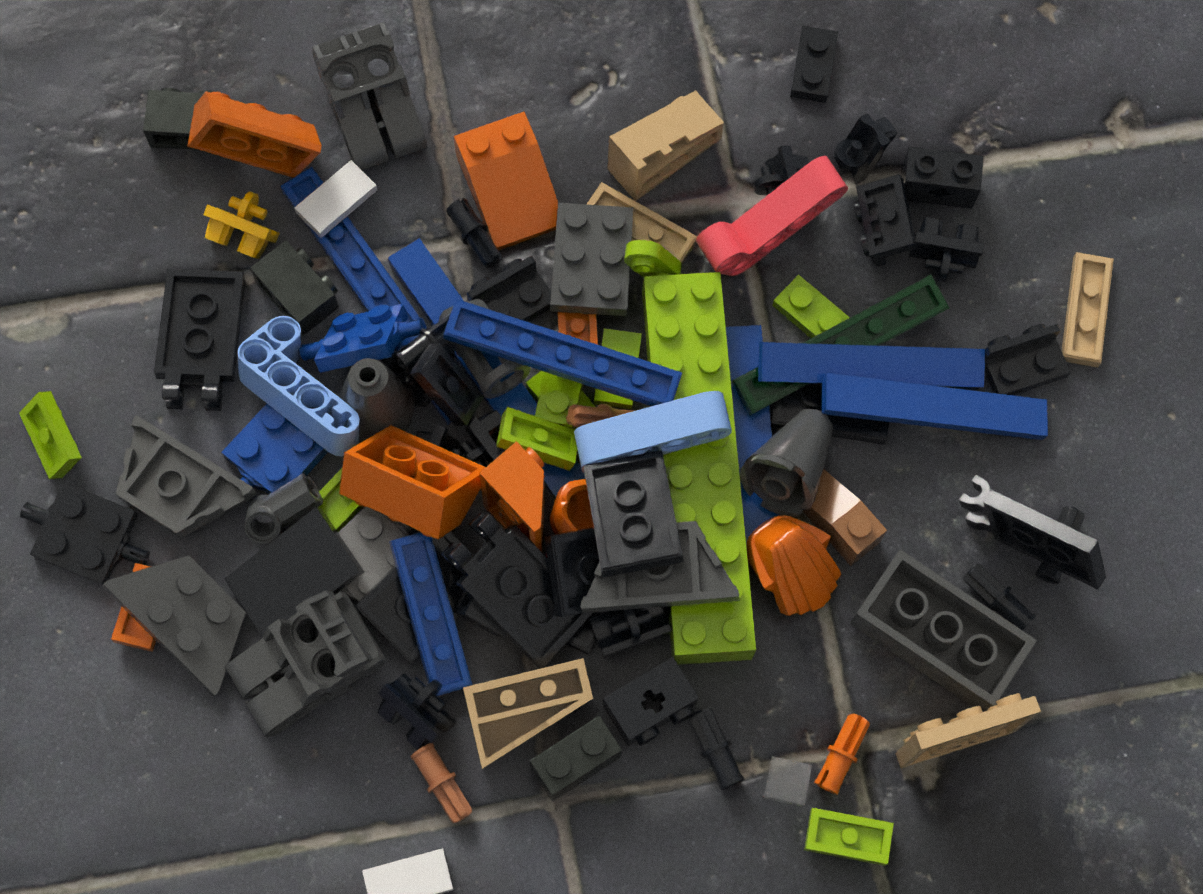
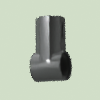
M303 473L269 495L254 497L249 502L246 512L244 529L247 537L259 544L270 543L278 537L280 530L303 517L315 507L321 506L323 498L317 485L310 476L308 477ZM265 515L270 517L272 521L263 523L255 519V517Z

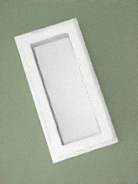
M350 160L294 207L295 212L322 238L377 191V186Z
M443 848L362 870L367 894H442L454 890Z

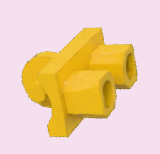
M251 191L247 192L243 199L235 196L230 198L228 206L238 210L237 215L208 204L203 214L210 217L205 234L206 239L227 246L234 228L244 231L237 251L256 259H260L268 242L276 243L279 232L251 221L253 216L264 220L267 215V209L258 206L259 195Z

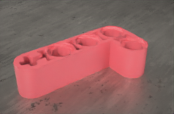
M827 156L818 157L796 172L732 224L717 222L707 227L697 236L696 243L715 272L728 276L739 275L840 199L847 192L848 186Z

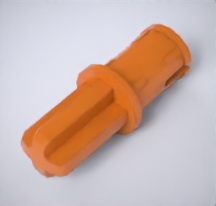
M849 714L834 745H829L827 748L830 752L817 779L814 781L815 785L838 795L852 763L856 764L858 761L855 755L870 726L868 720L857 714Z

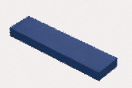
M420 532L389 541L428 684L437 679L443 685L436 696L471 686V677L432 537H427Z

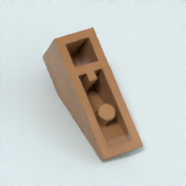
M823 469L815 502L809 510L806 509L803 512L817 528L831 536L829 542L847 563L852 566L881 542L887 529L858 497Z

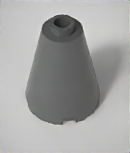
M371 358L362 359L351 367L340 391L339 398L354 408L359 415V441L363 442L390 425L405 431L410 426L414 413V397L410 387L403 385V379L378 360Z
M815 409L800 411L745 461L740 470V480L750 497L755 492L763 499L760 504L762 507L779 515L796 517L801 515L803 510H809L815 502L833 434V425L828 416L822 414V411Z

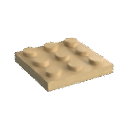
M1020 693L997 700V705L988 708V711L983 712L981 706H975L957 713V717L951 719L949 723L943 724L941 718H937L918 725V730L911 732V737L904 739V745L895 753L900 768L902 769L1015 733L1041 712L1036 697L1032 696L1022 700Z

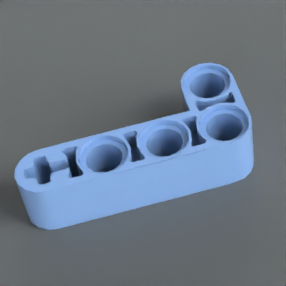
M289 316L275 317L239 346L238 370L240 381L326 451L335 456L342 457L345 451L359 444V415L354 408L296 364L300 359V324Z
M720 391L703 392L588 423L576 428L574 431L583 472L584 465L662 450L663 454L716 441L732 433L724 395Z

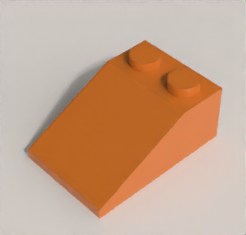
M525 112L454 136L456 157L481 218L488 226V235L498 250L556 230L558 200L538 142Z

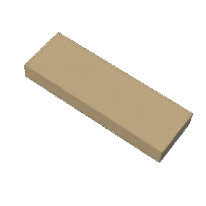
M602 182L587 203L588 205L634 207L632 241L648 240L656 242L668 250L682 264L696 244V235Z
M1078 252L1073 257L1062 343V353L1066 362L1097 368L1102 362L1114 260L1112 258Z

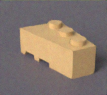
M696 90L686 96H680L664 108L609 136L608 170L629 195L637 201L722 138L724 122Z

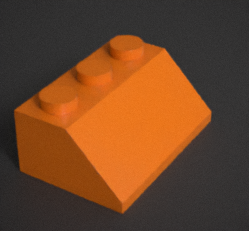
M205 92L194 105L187 147L294 178L321 153L322 145L315 126L302 121L296 115H281L268 111L266 107L257 103L245 104L232 100L225 93Z
M390 425L344 452L339 494L354 500L360 506L369 507L386 515L392 521L406 524L427 537L439 540L461 525L481 489L480 472L486 467Z
M516 441L480 472L483 505L505 530L509 525H516L542 552L545 509V475L542 467L545 464L532 448L528 447L524 450Z

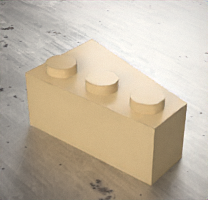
M584 658L463 687L482 769L593 699Z

